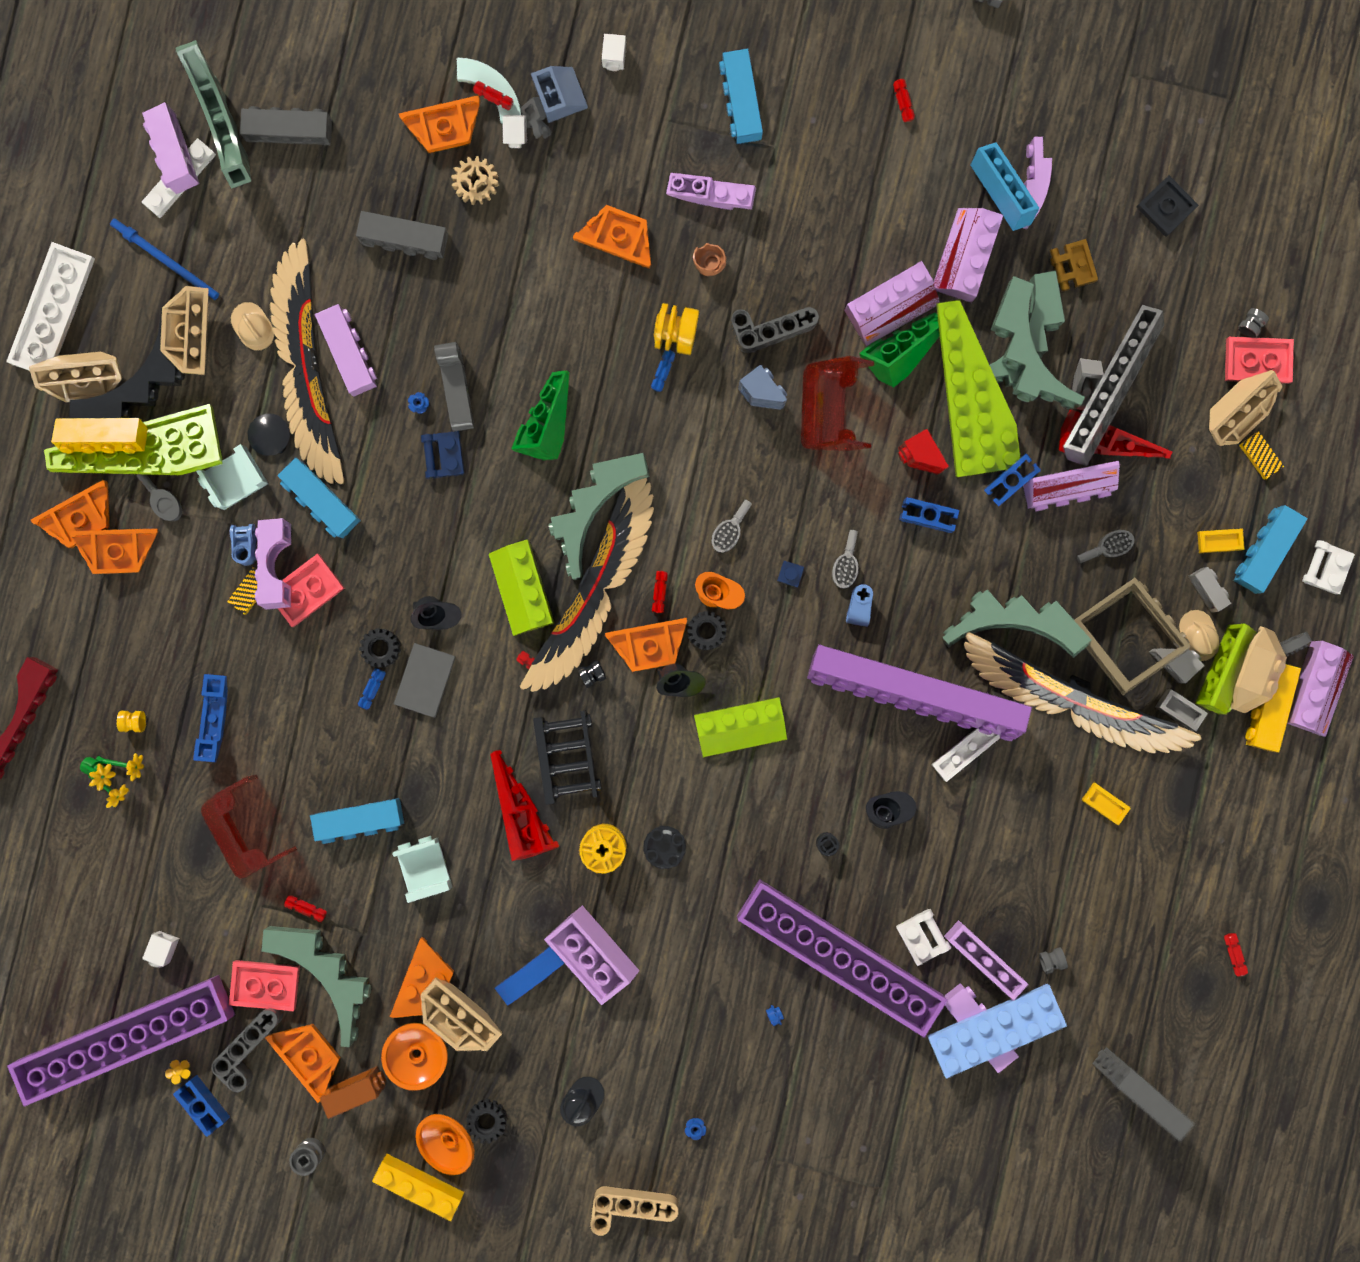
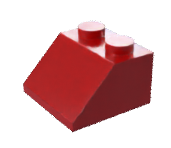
M928 429L904 441L898 448L900 451L898 452L899 458L904 464L907 463L909 467L937 475L949 467Z

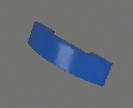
M204 674L202 687L204 701L199 739H196L193 760L216 762L225 726L227 676Z
M549 946L532 961L497 985L495 990L508 1006L552 974L564 962Z

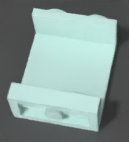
M241 444L233 448L236 453L222 461L223 464L213 466L206 471H196L199 475L197 478L198 482L204 489L208 490L210 494L208 498L215 508L218 507L225 510L268 484L248 448Z
M431 836L419 839V843L412 846L410 842L398 846V850L393 852L394 857L398 856L408 893L405 894L407 903L442 893L452 888L438 838L432 839Z

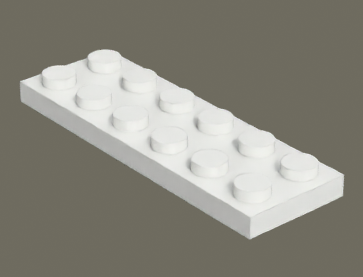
M51 243L6 362L29 370V367L34 364L59 356L95 258L59 244Z

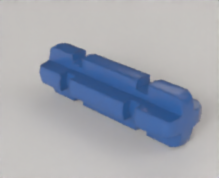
M664 350L663 360L660 361L655 374L656 379H653L651 388L661 392L664 387V381H666L672 366L671 362L675 358L673 351Z
M375 668L373 670L372 679H369L363 691L364 696L358 702L359 707L363 709L370 708L371 700L374 699L381 685L380 681H383L385 672L381 669Z

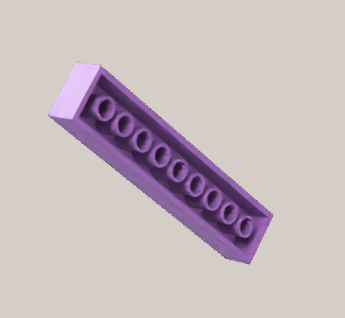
M818 645L813 655L807 679H811V682L816 685L823 686L828 684L834 690L841 692L848 690L853 692V695L861 698L869 696L874 698L875 702L881 704L889 702L895 704V707L901 710L909 708L916 710L915 713L922 716H928L929 714L937 716L936 719L942 722L954 721L963 728H978L980 733L987 735L995 733L1000 735L1001 739L1012 741L1026 732L1032 708Z
M760 879L737 915V919L746 926L923 1037L926 1036L947 1002L946 997L942 993Z
M217 975L22 1057L9 1064L8 1069L23 1106H26L226 1022L235 1013L232 1006L229 1005V998L221 978Z

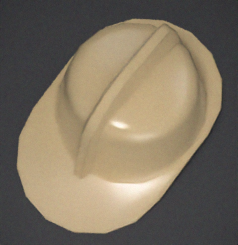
M245 302L233 310L231 324L241 341L248 348L263 350L272 343L274 339L273 326L258 305Z
M1199 610L1189 611L1184 614L1180 620L1179 630L1180 633L1183 632L1187 635L1186 638L1191 646L1188 650L1198 653L1201 657L1200 661L1209 660L1214 657L1219 649V636L1210 616Z

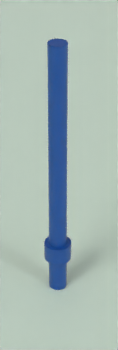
M115 218L111 221L110 225L122 233L126 240L136 243L195 287L208 288V296L213 300L219 297L217 291L140 237L138 232L132 227H126Z

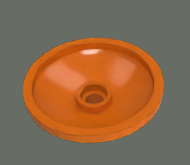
M410 1023L397 1028L390 1034L383 1046L381 1059L386 1075L394 1084L407 1090H421L433 1085L441 1077L447 1065L448 1053L444 1040L429 1027L420 1023ZM414 1050H419L421 1055L416 1056Z
M433 1114L427 1116L419 1123L416 1129V1143L422 1157L429 1165L439 1172L448 1175L461 1174L470 1167L474 1159V1146L470 1135L458 1121L445 1115Z

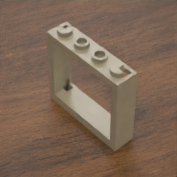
M1136 578L1130 580L1074 620L1092 640L1086 649L1122 695H1125L1191 647L1190 642L1186 638L1187 635L1177 630L1173 618L1170 615L1166 616L1161 610L1162 605L1156 598L1152 599L1147 593V586L1143 585L1141 581L1138 582ZM1132 592L1177 649L1129 682L1084 624Z

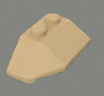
M185 286L162 307L160 351L181 373L205 375L208 333V288Z
M103 352L56 356L29 367L35 388L43 390L64 402L103 395L114 390L122 379L117 358Z
M1270 370L1240 380L1210 409L1209 430L1217 445L1238 444L1269 415L1276 401L1277 393L1282 389L1275 371Z
M1262 626L1259 627L1258 633L1249 646L1236 682L1231 709L1247 713L1271 700L1273 694L1276 693L1280 675L1285 670L1287 657L1274 631Z
M435 978L421 993L423 1023L456 1051H488L502 1035V1032L489 1015L453 984Z

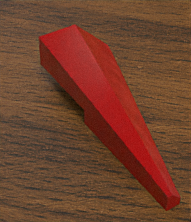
M1069 410L1061 428L1059 451L1065 453L1064 445L1082 413ZM1109 425L1094 454L1170 458L1172 451Z
M501 750L492 752L490 756L511 860L516 861L530 858L558 848V842L553 841L549 835L547 824L543 825L537 815L538 810L521 783H517L512 775L513 769L511 766L507 767L501 757Z

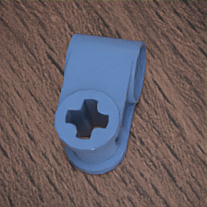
M254 524L243 527L231 525L232 558L235 562L244 566H250L256 561L257 538ZM247 550L248 557L245 560H241V553Z
M858 585L853 589L846 623L868 627L873 599L872 588L868 585ZM862 588H864V592L868 593V596L860 600L861 597L857 595V592L862 591Z

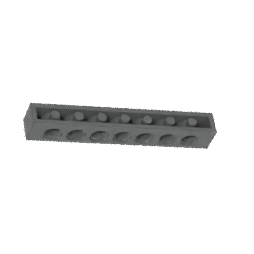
M1145 305L1141 306L1064 445L1067 460L1084 466L1088 465L1164 327L1163 310Z

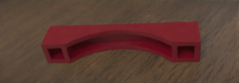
M27 657L16 676L18 683L16 711L11 723L0 736V780L5 773L4 768L15 755L14 750L17 744L23 741L27 726L34 721L38 706L42 705L45 701L48 688L57 679L58 669L38 658Z

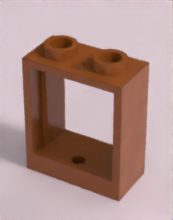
M378 1066L331 1085L320 1097L327 1118L329 1119L376 1099L386 1086V1077L383 1071H380Z

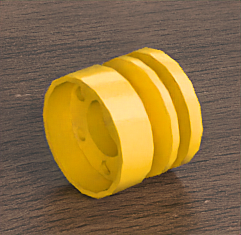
M663 303L657 315L654 328L655 349H660L662 341L666 340V351H669L672 342H676L677 353L691 355L699 310L685 307L682 316H677V306L673 305L670 315L668 314V304Z
M611 824L593 826L587 831L580 843L579 853L581 860L588 869L596 873L614 871L621 865L625 857L626 839L623 833ZM601 844H604V847L609 849L605 855H602L601 851H597Z

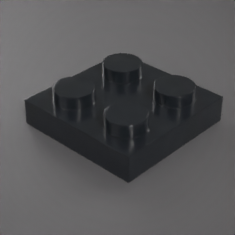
M1168 175L1136 208L1167 237L1199 205Z

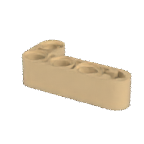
M602 1186L595 1192L591 1229L599 1236L607 1234L610 1229L612 1215L670 1222L678 1216V1200L670 1194ZM601 1196H605L609 1199V1202L601 1203L598 1199ZM628 1199L631 1204L623 1206L620 1201ZM650 1202L653 1206L646 1209L642 1207V1203ZM667 1205L671 1206L670 1211L666 1210ZM602 1218L607 1223L599 1225L596 1223V1220Z

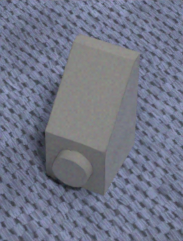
M1083 358L1079 360L1072 391L1084 396L1082 405L1077 408L1079 410L1085 409L1104 375L1101 361Z
M1151 649L1149 652L1159 662L1176 649ZM1188 650L1164 668L1178 683H1186L1204 664L1200 661L1201 657L1198 653Z

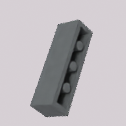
M251 106L249 109H241L240 134L246 142L331 145L332 119L322 109L304 111L300 108L283 110L278 107H271L270 110H266L256 106Z
M365 211L360 213L356 237L364 246L374 247V245H378L392 252L395 249L403 250V253L416 256V253L423 254L424 257L432 260H437V257L444 259L449 235L445 227Z

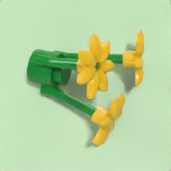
M135 753L133 761H128V763L108 760L100 756L96 759L86 757L81 762L80 770L92 779L89 786L97 785L98 791L104 788L109 793L110 797L106 799L109 802L106 808H109L111 806L116 807L119 800H125L124 795L129 792V788H126L125 784L119 790L109 787L112 783L108 778L116 775L115 772H110L112 765L127 768L126 775H131L130 781H134L136 777L140 778V769H143L145 766L141 764L143 755L138 757V754Z

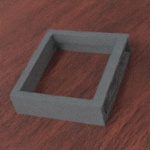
M1107 1047L1097 1053L1099 1056L1092 1064L1168 1132L1181 1141L1194 1126V1123Z

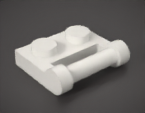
M1318 540L1315 545L1317 549L1310 568L1302 581L1338 595L1341 593L1355 554ZM1327 552L1329 554L1327 556L1320 578L1317 579L1316 575L1322 562L1324 553Z
M927 909L896 926L917 966L951 949L949 942L945 941L934 921V914L931 909ZM920 922H926L938 946L931 947L919 924Z

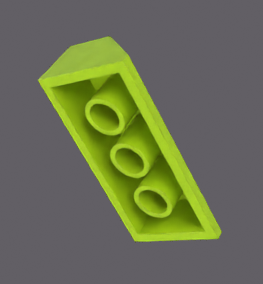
M530 541L517 542L489 553L513 636L554 624Z
M1246 624L1227 626L1218 652L1214 657L1196 700V705L1217 714L1226 715L1227 712L1231 711L1236 682L1249 646L1257 634L1251 627Z
M779 697L694 715L703 757L787 740Z

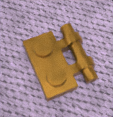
M1086 239L1065 245L1063 247L1065 254L1060 255L1058 248L1050 250V262L1055 268L1058 284H1060L1062 292L1070 289L1068 283L1070 280L1074 281L1076 288L1098 281ZM1067 261L1071 271L1069 273H1065L1063 263Z

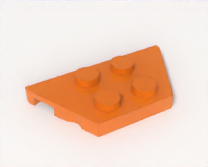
M478 95L399 113V117L426 151L432 153L470 144L481 101Z
M606 205L599 211L596 217L591 218L584 228L573 235V240L643 267L649 269L651 267L647 220Z
M102 480L31 519V522L45 530L50 536L58 539L66 547L74 548L77 545L70 537L69 531L106 530L109 528L107 481Z
M158 529L69 531L70 537L77 545L92 574L139 573L158 534Z
M687 618L605 633V636L632 672L666 666L676 662Z
M423 937L420 938L392 1009L391 1018L422 1015L421 993L435 978L450 983L454 974V970L442 960V957L429 946L427 940Z
M314 1024L269 1034L265 1039L316 1102L319 1103L320 1097L326 1091L341 1057Z

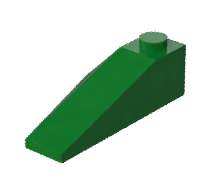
M934 312L912 323L911 328L905 331L897 330L893 332V336L884 341L881 338L874 341L859 353L862 360L879 381L894 388L910 375L940 337L937 313Z
M567 370L552 372L539 394L541 398L535 408L531 407L529 414H531L526 425L521 424L511 448L513 451L541 460L558 459L565 435L569 372Z

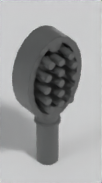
M137 474L138 479L147 488L148 492L151 493L150 505L154 513L166 521L174 522L179 520L182 515V506L178 498L169 491L158 489L146 474Z
M1126 530L1110 532L1099 541L1098 547L1077 555V560L1081 564L1100 555L1109 558L1121 556L1133 547L1134 536Z
M1303 632L1281 642L1280 645L1287 657L1289 656L1288 653L1294 654L1293 651L1298 652L1300 649H1304L1303 647H1308L1307 644L1312 640L1308 632Z

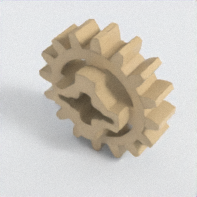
M476 156L475 161H472L470 157H467V163L460 161L461 168L455 167L454 170L457 175H452V180L455 181L452 186L454 190H457V196L461 197L463 195L462 199L465 203L470 199L472 205H475L476 200L483 204L484 198L490 201L489 194H496L497 192L494 187L499 186L498 181L495 180L498 178V174L493 172L495 169L493 164L488 166L487 159L480 162L479 156ZM481 169L486 171L489 177L483 175ZM462 184L465 187H469V192L462 187Z

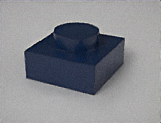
M784 560L777 581L798 588L804 567Z

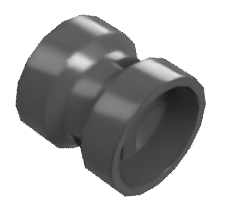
M1251 308L1246 314V320L1239 324L1238 330L1249 338H1257L1261 332V327L1267 324L1269 317L1261 310Z
M1061 947L1053 949L1050 953L1046 951L1039 953L1040 963L1046 975L1053 973L1054 969L1064 970L1068 968L1067 960Z

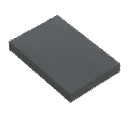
M414 643L394 704L435 718L456 656Z

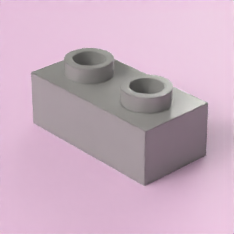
M1208 567L1200 568L1188 576L1211 613L1219 612L1231 604L1228 599V592L1223 587H1220L1217 582L1218 577L1212 569Z
M1166 689L1155 708L1191 731H1197L1208 714L1172 689Z

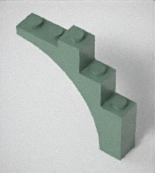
M197 40L176 47V52L186 70L207 119L217 148L221 170L231 189L251 182L248 155L238 138L237 125L227 107L225 93L217 77L214 76Z
M1056 271L1035 274L1030 279V283L1034 284L1028 314L1030 335L1040 358L1048 351L1044 329H1046V332L1055 331L1065 322ZM1002 356L996 362L990 364L991 370L997 383L1003 382L1004 379L1005 387L1012 386L1014 389L1022 369L1013 370L1008 368L1006 363L1001 362Z
M1013 276L1008 283L991 330L995 331L997 336L1002 338L1010 337L1001 362L1006 363V366L1010 369H1022L1012 394L1018 395L1017 398L1025 402L1035 400L1039 394L1043 400L1049 402L1054 400L1060 402L1061 406L1066 409H1077L1082 405L1084 396L1070 390L1058 381L1044 366L1035 350L1030 335L1028 319L1029 301L1034 284Z
M644 453L592 464L593 470H590L592 482L597 485L572 491L570 504L572 510L575 509L576 512L551 517L552 523H549L550 534L555 536L557 540L564 539L561 545L563 554L568 557L569 563L566 564L567 574L572 576V579L578 580L584 577L582 567L583 545L588 528L599 509L618 490L632 482L650 477Z
M988 590L984 593L980 591L972 597L971 600L973 602L970 603V606L974 612H967L961 617V623L956 627L954 625L950 626L944 631L943 634L945 636L942 637L943 642L949 648L962 638H965L967 633L974 634L994 628H1016L1047 637L1060 645L1073 658L1090 645L1092 641L1057 601L1052 604L1050 602L1045 604L1039 610L1041 613L1038 614L1021 595L1018 598H1011L1005 604L1006 608L1004 609Z
M275 926L265 928L263 930L262 952L278 954L297 962L309 970L322 983L330 995L338 1014L341 1029V1047H350L354 1041H357L359 1028L356 1027V1019H359L361 1007L358 1004H363L370 997L371 984H368V978L343 976L347 970V961L344 960L345 954L319 952L323 947V937H320L321 930Z

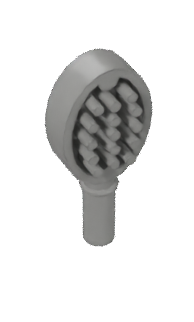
M744 500L731 520H725L717 526L712 535V546L715 551L723 553L735 546L740 536L739 524L752 503Z
M855 530L849 531L845 552L836 559L832 568V579L838 588L844 589L852 585L858 574V562L853 556L858 531Z

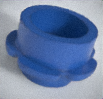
M417 392L415 395L412 394L408 399V407L412 412L423 413L429 406L428 398L421 392Z
M771 1005V1008L766 1010L773 1026L777 1024L782 1025L780 1020L784 1019L779 1007L774 1008Z
M699 1118L688 1120L685 1134L693 1140L701 1139V1136H704L706 1133L704 1122Z

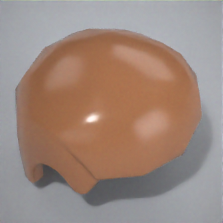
M706 243L701 248H695L692 256L694 265L702 275L714 276L725 268L726 255L724 250L718 245Z

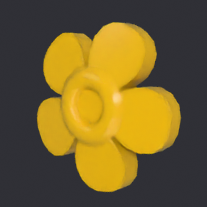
M174 1060L170 1063L172 1069H168L165 1072L166 1078L171 1079L173 1084H180L181 1077L188 1079L191 1075V1072L188 1070L190 1063L187 1060H183L181 1063L178 1060Z

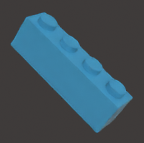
M748 49L725 52L722 55V61L719 62L720 74L725 75L726 82H723L724 96L728 95L729 98L726 108L728 116H732L733 124H730L731 136L736 138L737 144L762 140L763 131Z
M997 142L978 148L971 167L1011 229L1015 231L1031 225L1040 208Z
M295 458L277 475L282 480L280 484L288 492L292 490L297 495L295 498L297 502L303 507L307 505L312 510L311 516L319 523L323 521L327 525L326 531L334 538L336 536L344 538L361 521L298 458Z
M1286 505L1274 508L1270 512L1267 525L1263 526L1257 534V542L1248 549L1246 553L1248 557L1235 571L1236 577L1233 581L1255 594L1264 593L1308 519Z
M400 798L327 811L310 816L314 841L321 840L322 844L335 842V838L343 836V840L356 838L357 833L364 832L365 836L378 833L377 830L384 828L386 832L399 830L398 826L404 824Z

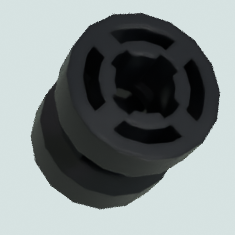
M598 660L592 662L588 667L578 669L587 688L593 686L596 681L601 682L607 679Z
M823 832L816 839V847L823 855L831 856L838 851L839 842L832 833Z

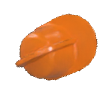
M704 572L696 579L695 588L699 599L708 607L735 609L744 602V589L733 580L714 572Z

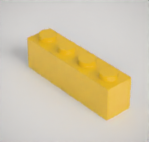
M139 418L56 419L51 442L61 452L67 454L73 452L88 454L105 452L112 454L115 451L132 454L136 451H145L148 427Z
M1286 664L1285 670L1281 673L1278 681V689L1273 694L1272 699L1252 709V723L1245 735L1246 745L1272 752L1280 751L1301 668Z
M386 1154L372 1181L451 1221L464 1194L463 1191L389 1154Z

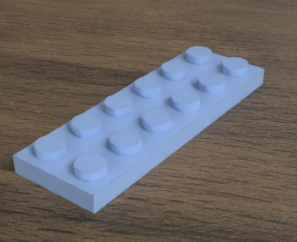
M1045 984L1017 996L1014 1001L1012 999L927 1035L945 1078H948L1062 1029L1067 1025L1050 985Z

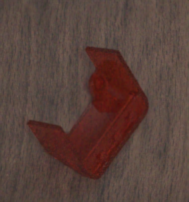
M845 356L810 363L806 366L803 373L801 444L804 448L834 451L871 448L870 443L856 441L855 433L852 430L844 429L845 388L852 387L856 383L859 368L874 366V361L854 356Z
M257 774L245 777L221 790L208 799L201 807V814L233 874L238 878L249 877L297 850L294 846L268 860L263 851L247 849L228 813L235 805V798L232 793L258 779Z

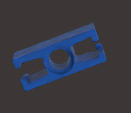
M1027 453L984 489L988 495H991L993 493L991 489L1000 483H1003L1004 487L1008 489L1000 499L995 498L993 500L998 507L1041 471L1036 463L1032 465L1034 470L1026 476H1022L1017 470L1025 460L1028 462L1032 461ZM1009 474H1016L1019 477V482L1016 485H1009L1006 482V477Z
M908 497L904 499L902 507L906 508L907 505L918 508V517L908 516L907 511L903 510L899 521L948 533L955 531L956 525H946L938 520L940 514L951 515V518L957 519L959 510ZM925 510L933 512L934 518L932 521L925 519Z
M198 1075L173 1094L206 1137L230 1118ZM188 1086H190V1088L192 1089V1091H193L194 1094L196 1095V1098H194V1097L186 1090V1088H187ZM198 1102L204 1103L205 1110L198 1106ZM210 1113L218 1123L214 1125L207 1114Z

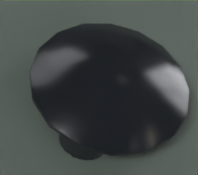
M272 413L256 417L250 423L248 429V441L251 447L257 453L265 456L283 453L290 439L288 423L280 416Z
M659 826L647 834L644 840L643 851L651 865L659 869H669L676 867L682 861L686 853V843L683 835L677 829L670 826Z

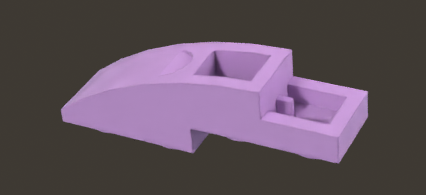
M1034 137L1026 149V156L1030 158V166L1027 168V179L1030 180H1026L1024 185L1041 209L1050 184L1052 158H1043V137Z
M670 173L666 194L685 201L730 210H733V207L752 209L756 187L754 185L713 181L711 177Z

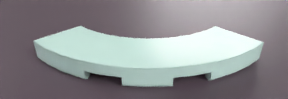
M457 58L458 82L475 85L477 81H480L486 87L490 86L503 93L504 96L507 95L513 99L514 103L510 110L497 105L501 123H503L502 116L521 115L517 97L508 81L500 73L482 62L467 58Z

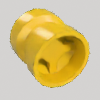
M120 711L118 713L117 728L119 732H128L129 730L143 732L145 730L146 715L144 711H135L134 713Z

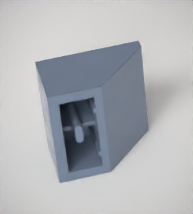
M550 66L531 73L534 87L548 123L588 108L573 67Z
M761 365L739 381L738 389L751 406L781 410L787 401L786 391L781 385L777 386L772 380L774 378L773 374L768 368L764 369Z

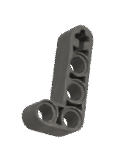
M807 307L754 327L749 313L740 309L732 314L731 328L739 349L744 353H752L813 330L817 325L819 315L814 308ZM805 316L813 318L811 323L808 320L804 321ZM742 317L746 320V324L739 326L735 323V319ZM788 322L794 326V329L786 331L782 325ZM771 330L774 336L768 339L763 336L762 332ZM745 337H750L754 343L751 346H746L742 340Z
M457 342L434 345L437 363L441 368L452 431L475 428L460 346Z
M268 1008L262 1011L212 1063L213 1073L231 1091L241 1092L252 1082L253 1074L242 1061L281 1022L283 1018L282 1010ZM271 1014L273 1016L272 1020L265 1024L264 1021ZM252 1029H256L259 1032L258 1038L252 1035ZM236 1044L243 1047L244 1053L237 1051ZM221 1060L228 1063V1069L222 1067ZM237 1075L244 1079V1084H240L237 1081Z

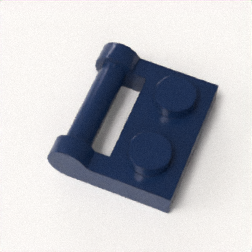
M459 431L420 436L421 443H424L427 471H425L426 479L465 474ZM432 442H438L442 470H435Z

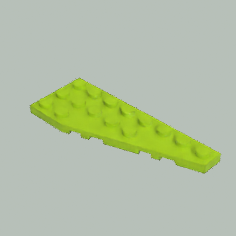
M960 300L937 303L956 477L1007 470L1020 459L1017 424Z
M208 404L143 422L148 427L145 451H136L132 454L123 451H115L112 454L105 452H94L91 454L73 452L67 454L61 452L57 447L45 449L46 468L50 472L184 475L223 464L213 407Z

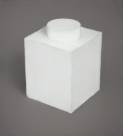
M604 34L603 68L610 71L624 70L626 36Z
M526 115L502 116L503 144H509V148H521V144L527 142Z
M161 931L152 934L143 960L149 961V965L157 968L169 964L179 938Z

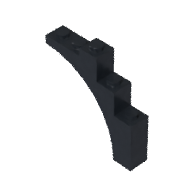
M160 317L158 335L153 349L143 366L134 376L118 388L103 395L88 399L70 400L69 419L132 418L130 406H155V401L158 400L156 385L182 386L185 373H181L160 351L162 317Z

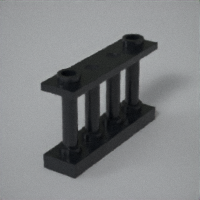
M586 710L580 711L581 718L548 723V721H544V717L533 718L546 805L554 804L559 795L592 791L594 798L598 797V792L602 791L600 778L596 779L589 734L592 720L591 715L586 714ZM583 726L584 739L555 744L547 742L546 734H549L550 731ZM586 748L588 761L561 765L550 764L549 755H553L554 752ZM589 769L591 782L560 787L553 784V777L556 774Z

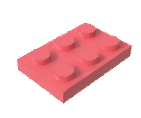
M1226 338L1225 381L1239 382L1242 379L1273 370L1280 383L1293 382L1294 339Z
M316 554L282 580L291 586V607L278 608V610L290 626L295 627L344 590L345 587L320 554Z
M240 960L233 961L229 1005L264 1009L272 1008L286 1011L296 1010L300 966Z

